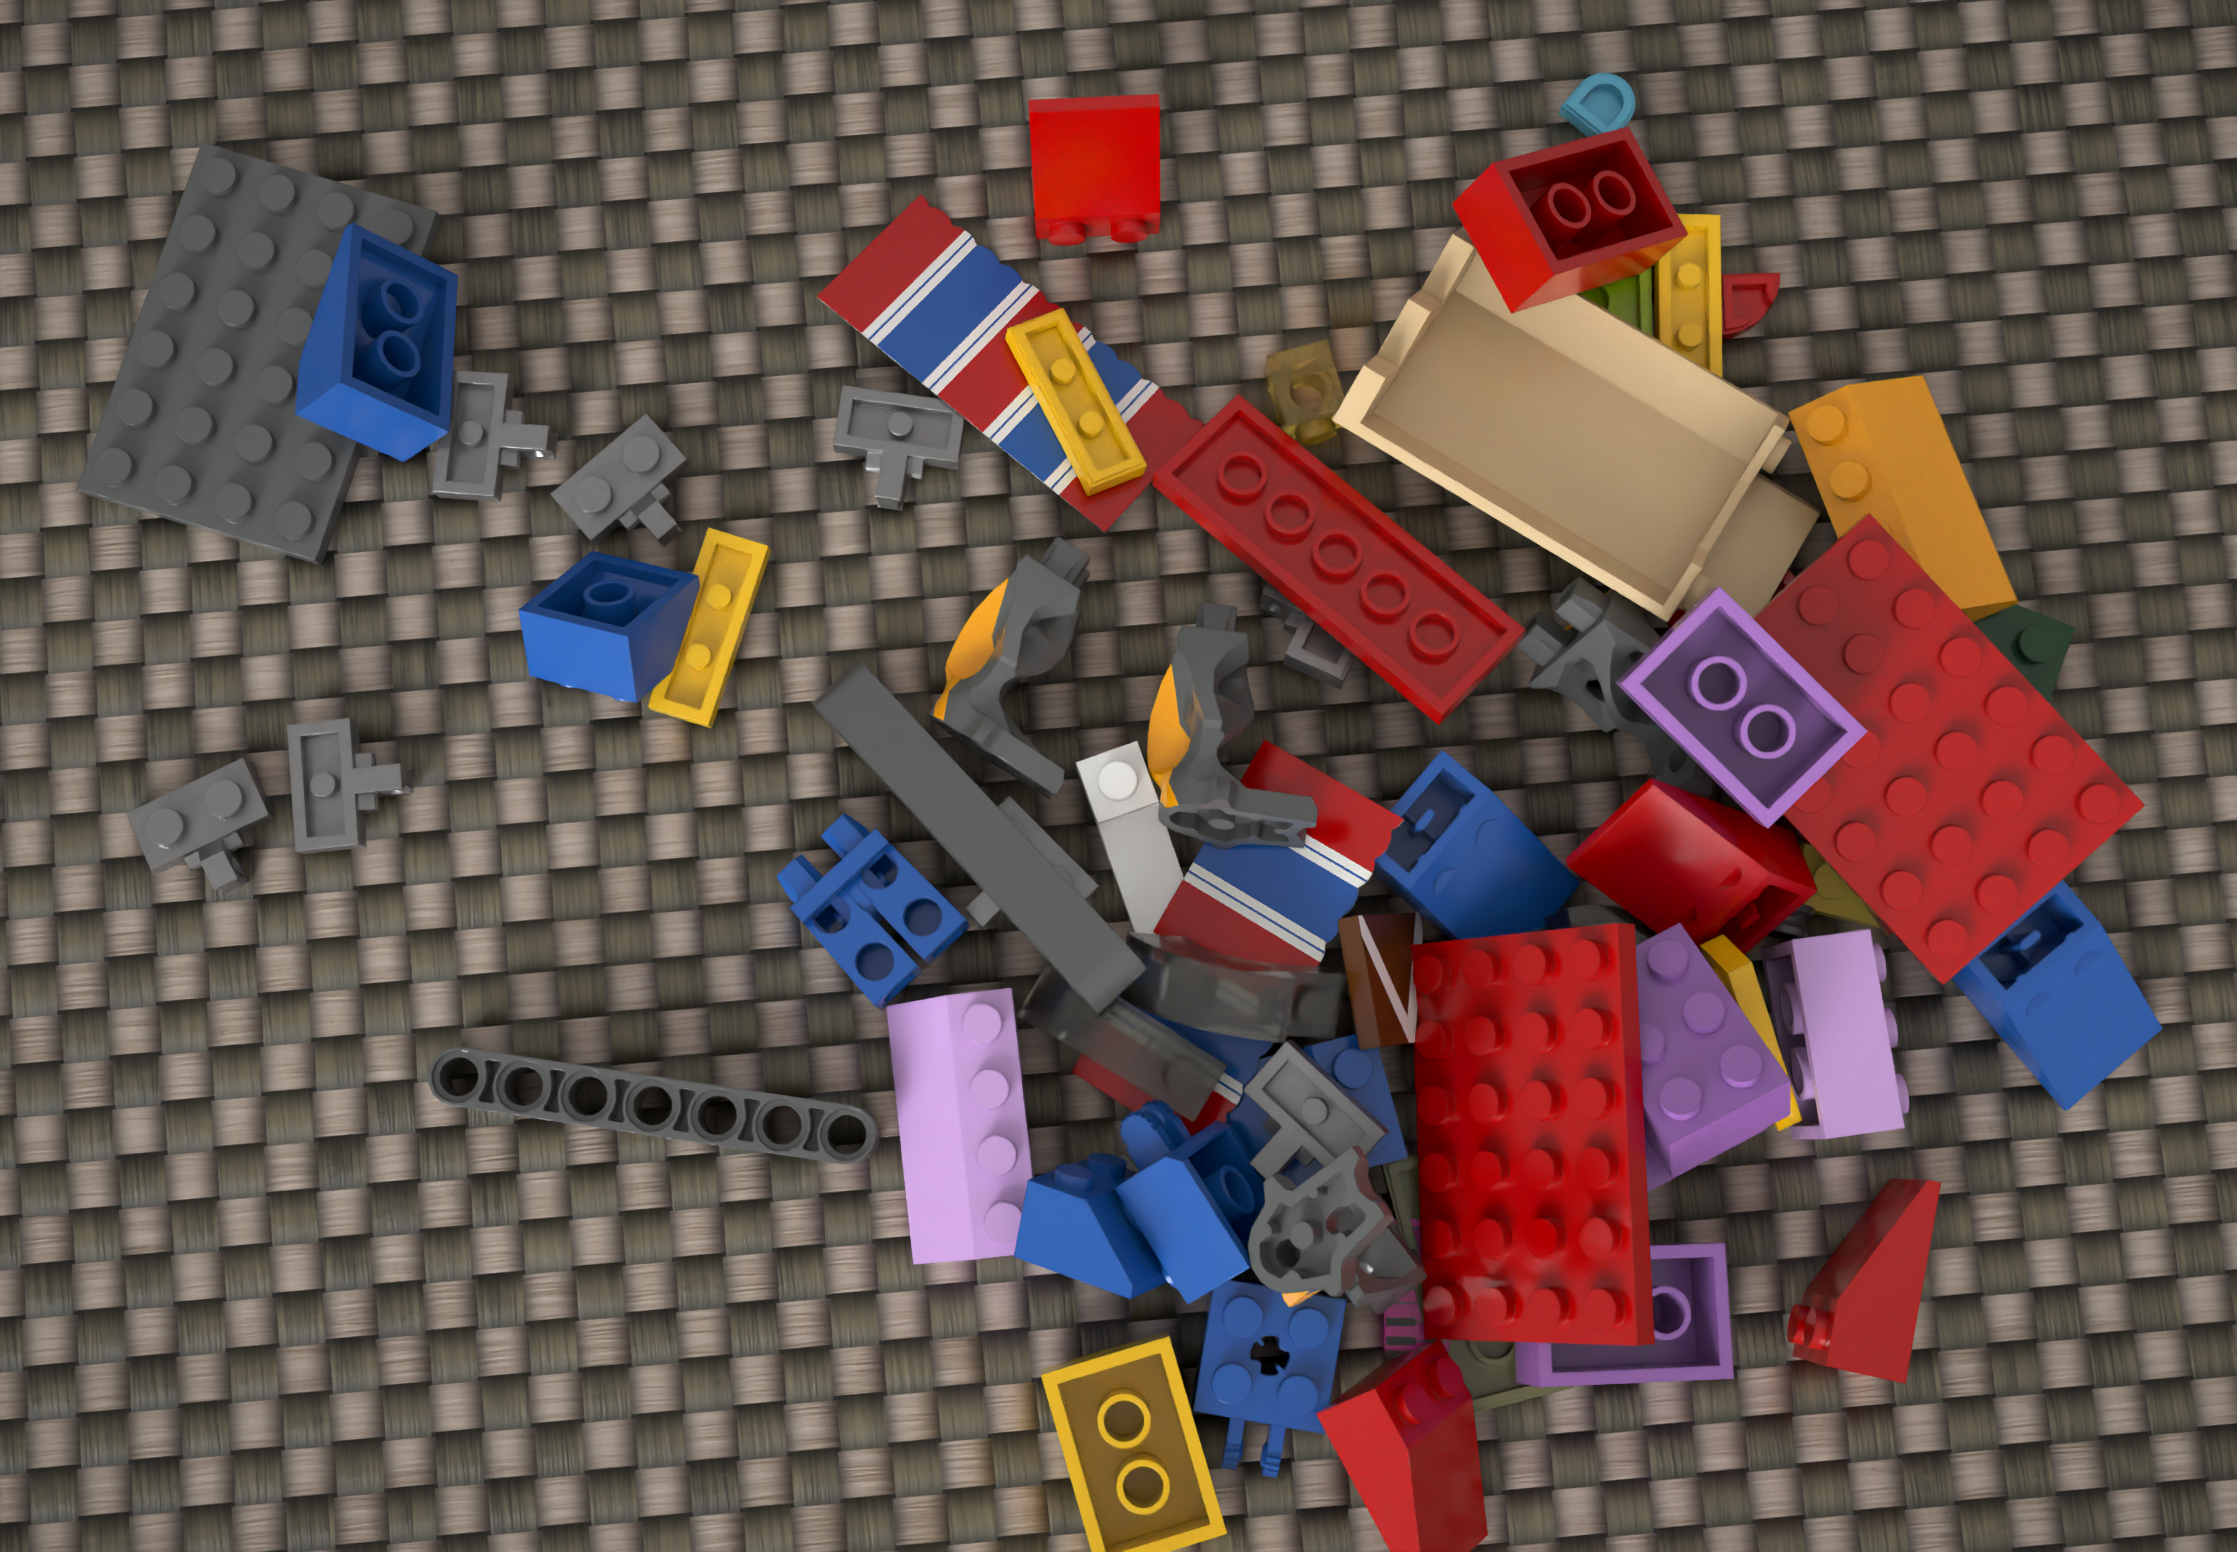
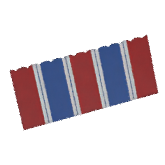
M922 194L816 296L1104 533L1153 481V474L1205 425L1197 419L1190 418L1188 412L1181 404L1172 399L1165 398L1163 391L1156 384L1143 380L1138 370L1130 363L1118 360L1115 352L1105 343L1095 341L1093 335L1086 327L1071 321L1147 464L1143 475L1088 497L1005 340L1008 328L1058 310L1061 307L1054 303H1048L1038 288L1024 283L1021 276L1010 266L1000 264L996 255L988 248L977 245L969 232L958 226H953L950 218L941 210L930 207Z
M1265 739L1240 782L1246 788L1312 797L1318 809L1316 827L1306 828L1304 848L1240 844L1226 850L1215 848L1211 843L1204 842L1154 928L1149 946L1143 948L1138 956L1147 970L1111 1002L1071 1071L1133 1112L1143 1107L1142 1105L1148 1101L1151 1102L1154 1099L1160 1101L1162 1099L1164 1103H1169L1170 1108H1174L1173 1113L1180 1117L1191 1136L1214 1121L1226 1123V1114L1231 1112L1240 1102L1243 1085L1251 1081L1259 1067L1260 1056L1266 1054L1272 1047L1276 1037V1029L1281 1027L1289 1018L1292 1011V1001L1304 992L1308 984L1309 972L1321 963L1325 954L1326 943L1333 940L1338 934V919H1342V915L1348 913L1355 905L1358 898V888L1369 880L1374 871L1375 859L1380 857L1390 844L1391 831L1396 829L1404 820Z

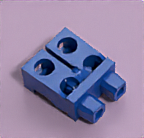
M844 813L821 836L842 859L826 875L822 876L801 854L792 860L776 877L788 897L794 902L790 907L794 914L805 924L873 1005L883 1010L923 972L879 924L883 918L894 927L929 966L958 940L971 925L876 828L870 833L862 824Z

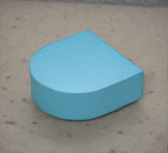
M1598 73L1586 78L1563 103L1558 114L1585 136L1590 137L1627 127L1635 110V96L1630 85L1621 77L1610 73Z

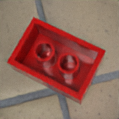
M1629 126L1493 162L1452 203L1511 314L1642 274L1688 235Z

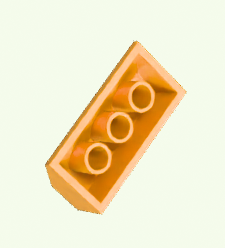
M1923 375L1849 384L1788 412L1838 539L1860 518L1870 513L1972 622L2019 603Z

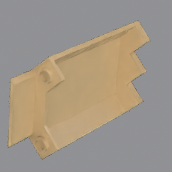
M1464 226L1452 234L1422 289L1408 299L1378 354L1363 365L1332 420L1666 622L1669 621L1677 607L1687 612L1710 588L1718 586L1753 617L1770 601L1822 511L1758 473L1760 469H1763L1772 474L1791 445L1792 441L1782 436L1789 423V417L1579 293L1511 314Z

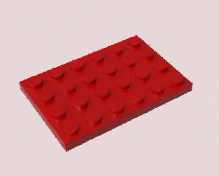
M1870 513L1860 518L1752 617L1868 731L1782 816L1927 971L1943 985L2145 806Z
M1613 923L1410 945L1413 964L1412 977L1416 989L1420 1023L1415 1034L1414 1066L1421 1261L1427 1274V1279L1422 1282L1424 1339L1628 1346L1655 1344L1635 924Z

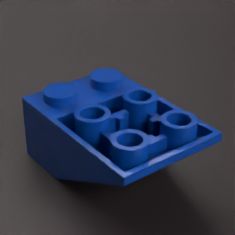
M1443 750L1390 810L1404 820L1396 829L1391 831L1390 844L1386 851L1375 859V867L1372 873L1450 940L1541 931L1581 884L1490 789Z
M2063 879L1951 978L2064 1111L2070 1109L2163 1029L2103 926Z

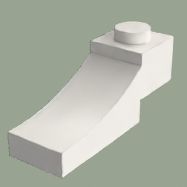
M1135 741L1076 762V769L1139 947L1142 950L1149 946L1154 928L1184 877L1167 827L1159 821V800L1138 742Z

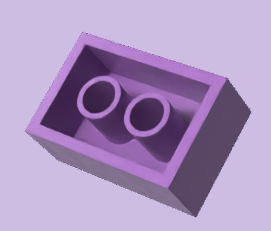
M1720 586L1710 588L1615 682L1758 824L1769 828L1868 732Z
M1681 923L1636 945L1645 1138L1671 1178L1789 1116L1791 1100L1790 1078Z
M1687 1242L1650 1244L1655 1344L1628 1346L1514 1342L1517 1383L1536 1387L1734 1379L1725 1243Z

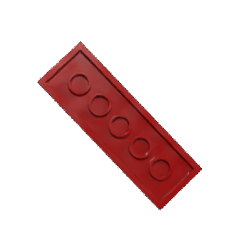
M1239 394L1153 474L1152 486L1438 725L1522 641L1526 631L1525 628Z

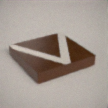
M1420 913L1357 915L1338 919L1339 923L1337 924L1360 1049L1366 1050L1415 1043V1034L1420 1023L1416 989L1412 977L1413 964L1410 945L1425 943Z

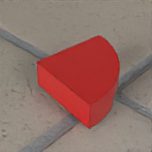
M1780 273L1721 274L1722 340L1740 336L1751 330L1762 320L1778 294Z

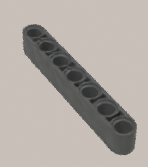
M861 661L852 666L812 702L813 706L1097 1014L1147 970L1142 961Z
M464 1047L450 1048L441 1052L432 1061L428 1072V1084L433 1095L445 1104L462 1108L837 1164H854L869 1159L877 1150L881 1140L880 1126L876 1118L866 1109L847 1104ZM469 1059L477 1068L478 1081L476 1087L470 1093L462 1096L452 1085V1073L460 1062ZM534 1069L543 1081V1090L540 1097L534 1103L527 1106L517 1098L515 1083L522 1072ZM597 1078L606 1087L607 1101L600 1112L589 1115L581 1108L578 1094L586 1081ZM660 1087L669 1094L672 1100V1110L664 1122L654 1125L644 1117L642 1102L650 1090ZM719 1097L728 1098L737 1110V1119L734 1126L722 1135L714 1133L708 1127L705 1119L708 1105ZM785 1106L793 1108L799 1114L802 1127L799 1136L788 1144L777 1142L769 1131L771 1115L777 1109ZM846 1116L857 1117L866 1129L864 1145L852 1154L841 1152L833 1141L832 1132L835 1124Z

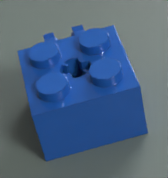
M1154 1099L1151 1102H1146L1142 1105L1143 1107L1134 1113H1129L1126 1115V1118L1121 1120L1122 1125L1119 1127L1121 1130L1119 1136L1123 1139L1122 1143H1126V1150L1139 1171L1114 1189L1123 1201V1210L1127 1219L1133 1227L1143 1233L1157 1255L1164 1278L1172 1287L1179 1290L1188 1305L1251 1267L1248 1242L1251 1228L1265 1205L1263 1182L1266 1179L1250 1164L1254 1157L1233 1125L1214 1121L1191 1136L1180 1117L1173 1113L1174 1108H1170L1169 1103H1164L1162 1099L1160 1101Z
M1232 1278L1209 1292L1191 1406L1193 1411L1228 1417L1221 1468L1236 1470L1237 1463L1241 1461L1244 1444L1242 1435L1245 1420L1268 1424L1266 1441L1261 1450L1260 1465L1262 1467V1475L1277 1477L1286 1428L1325 1434V1430L1316 1414L1330 1404L1346 1306L1345 1299L1340 1296L1332 1297L1329 1294L1317 1292L1302 1303L1289 1307L1284 1301L1281 1292L1269 1289L1262 1282ZM1276 1336V1345L1279 1349L1285 1351L1284 1357L1279 1364L1273 1361L1274 1368L1261 1369L1260 1361L1256 1357L1250 1356L1252 1346L1256 1341L1263 1346L1264 1343L1261 1337Z

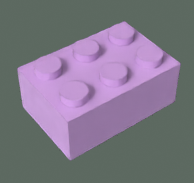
M1866 929L1793 939L1760 949L1774 1033L1802 1117V1121L1790 1126L1792 1140L1830 1139L1905 1128L1902 1114L1907 1113L1909 1110L1908 1089L1903 1076L1895 1074L1891 1048L1897 1046V1025L1892 1011L1889 1008L1884 1009L1880 982H1884L1886 979V962L1880 944L1873 943L1871 930Z

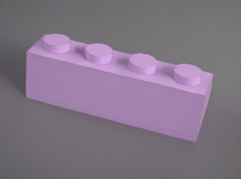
M1004 988L945 995L886 1006L913 1265L1014 1255L1027 1182L1029 1179L1035 1178L1013 989Z

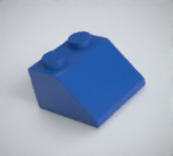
M591 551L519 609L529 676L556 682L563 687L580 688L611 696L618 701L639 702L673 671L699 591V576Z
M1092 1153L1088 1155V1159L1074 1164L1058 1165L1056 1170L1028 1180L1014 1257L1128 1299L1137 1297L1167 1283L1160 1270L1157 1255L1143 1233L1133 1227L1127 1219L1123 1210V1201L1114 1189L1137 1173L1126 1168V1160L1111 1154Z

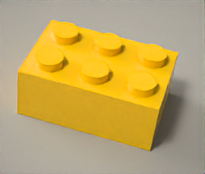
M1168 1331L1042 1369L1041 1378L1091 1552H1169L1227 1534Z

